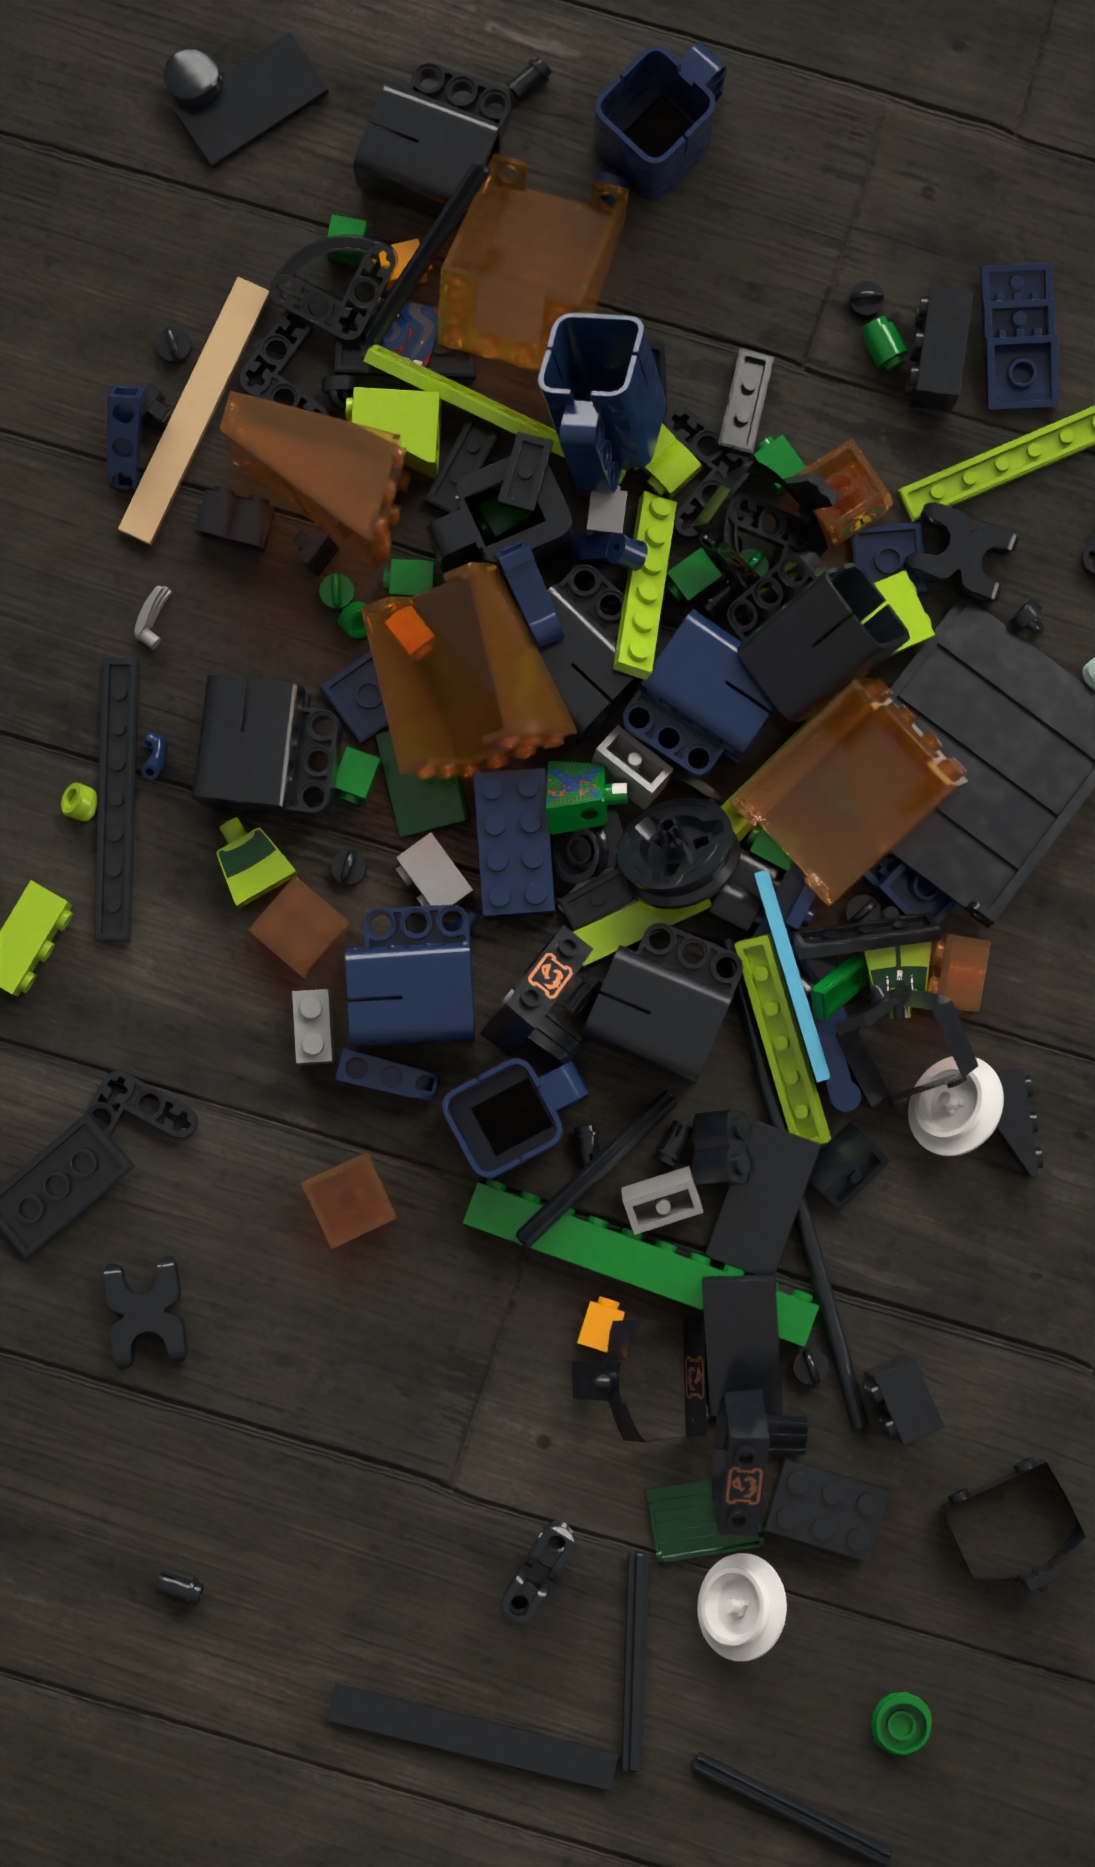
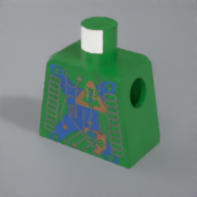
M548 761L546 812L550 834L604 826L607 823L608 805L628 804L627 782L607 784L606 770L602 764Z

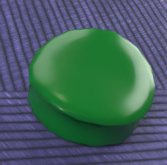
M908 1692L891 1693L881 1699L874 1710L871 1721L874 1740L882 1750L892 1755H909L920 1750L928 1741L932 1727V1717L928 1706L919 1697Z

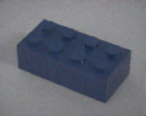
M545 768L473 773L484 920L555 915L550 832L546 812L547 787Z

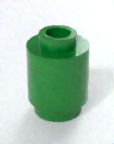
M881 316L861 328L860 331L864 336L862 341L878 369L886 368L889 372L906 362L904 356L909 350L893 322H888L885 316Z

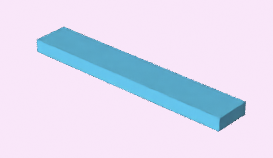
M763 870L754 873L814 1075L816 1081L821 1082L829 1079V1070L769 871Z

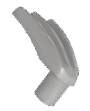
M166 586L155 587L148 596L139 613L134 629V636L137 641H142L152 650L160 644L161 638L150 629L153 627L162 606L172 594V591Z

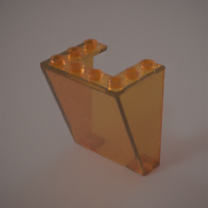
M494 153L488 165L491 173L472 200L441 268L437 344L540 372L545 351L548 350L547 344L554 322L560 316L567 313H595L626 218L629 189L595 180L591 205L526 188L528 162ZM509 167L517 173L518 177L515 179L507 178L501 173L500 168ZM610 194L617 199L615 205L612 206L603 202L601 195Z
M230 391L220 431L233 462L369 565L379 568L381 560H388L393 541L390 539L391 525H398L402 506L397 505L400 491L406 493L411 477V472L406 471L407 466L404 460L406 448L401 447V436Z
M471 562L444 573V580L450 582L413 597L388 596L361 607L400 775L415 774L416 779H426L438 774V779H445L460 774V778L474 777L473 773H480V768L487 766L488 769L505 766L509 764L508 758L515 756L516 759L533 756L536 754L535 748L541 746L544 749L557 747L565 743L564 738L577 734L576 726L496 564Z
M871 678L854 679L729 800L753 827L761 825L806 873L807 877L804 881L828 907L840 900L969 782L964 777L967 770L953 756L946 758L939 750L943 746L941 742L930 731L927 730L923 733L914 724L918 720L917 717L904 704L898 707L889 698L893 692L879 678L877 680Z

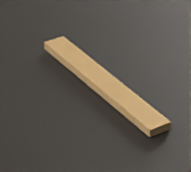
M237 277L118 527L120 532L150 546L152 545L271 295L269 290Z

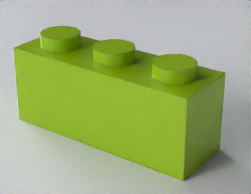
M30 880L0 931V988L17 997L21 991L26 993L31 988L36 978V974L33 973L40 960L45 962L55 946L51 942L58 929L63 931L67 927L73 916V913L69 911L72 907L71 903Z

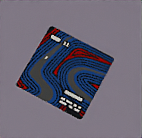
M386 294L382 295L378 305L382 304L387 296ZM407 301L383 337L384 344L382 347L427 368L443 311ZM366 338L365 347L371 348L373 345H376V343ZM362 351V357H365L367 351Z

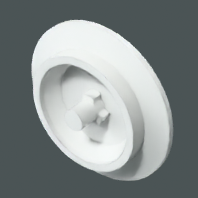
M953 1056L932 1065L920 1077L915 1087L959 1073L960 1071ZM976 1058L979 1066L967 1075L968 1080L952 1088H948L945 1084L911 1095L908 1107L910 1128L916 1140L930 1152L941 1156L966 1154L983 1144L995 1130L1003 1110V1088L993 1068L981 1059Z
M747 1553L732 1554L718 1561L709 1570L702 1582L697 1606L700 1628L706 1641L719 1655L733 1661L757 1659L767 1653L777 1642L786 1620V1594L779 1575L764 1559Z

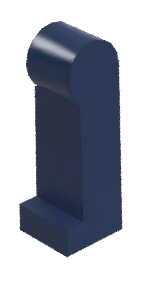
M113 385L107 395V472L109 488L137 490L140 476L141 430L145 387Z
M621 533L572 537L564 571L570 573L578 565L586 564L593 566L598 571L600 569L623 567L636 572L643 566L646 560L647 544L640 540L630 539ZM580 576L582 578L592 580V578L588 576Z
M522 540L495 552L494 556L538 647L541 648L565 637L529 544Z
M844 1007L838 1009L824 1022L813 1018L830 1074L829 1079L823 1081L830 1106L840 1113H848L856 1109L861 1101V1091L851 1080L846 1056L836 1036L835 1023L847 1018Z
M343 1048L335 1081L403 1097L435 1102L441 1076Z

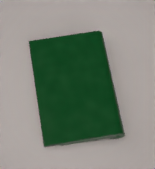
M439 717L375 734L400 838L471 820L446 717Z
M712 1478L646 1489L658 1564L765 1547L761 1518L759 1519L757 1537L718 1533L712 1498Z

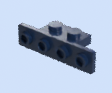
M812 823L809 826L798 853L775 893L790 942L791 932L797 931L800 925L807 928L816 911L811 906L816 894L823 896L833 878L827 875L835 853L817 836L824 827L816 823ZM766 912L752 938L772 933Z

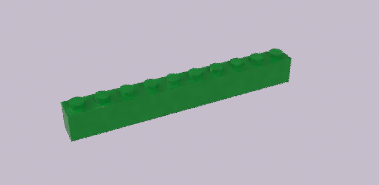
M488 1178L485 1185L477 1182L463 1224L523 1245L517 1239L516 1233L543 1207L539 1205L541 1197L522 1190L519 1197L505 1192L508 1185ZM571 1208L530 1247L704 1310L703 1276H744L745 1271L727 1264L724 1265L723 1271L709 1266L710 1258L693 1252L690 1253L689 1258L675 1254L677 1246L660 1240L656 1241L655 1246L641 1241L643 1234L634 1235L632 1230L624 1227L621 1234L608 1230L609 1222L591 1215L588 1216L587 1222L573 1217L575 1210ZM793 1289L791 1295L777 1291L779 1338L805 1347L819 1305L811 1303L812 1295Z

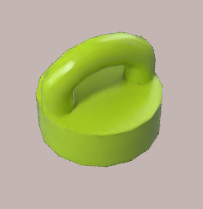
M78 782L72 783L65 790L61 800L63 814L80 821L90 820L95 815L98 807V797L95 790Z

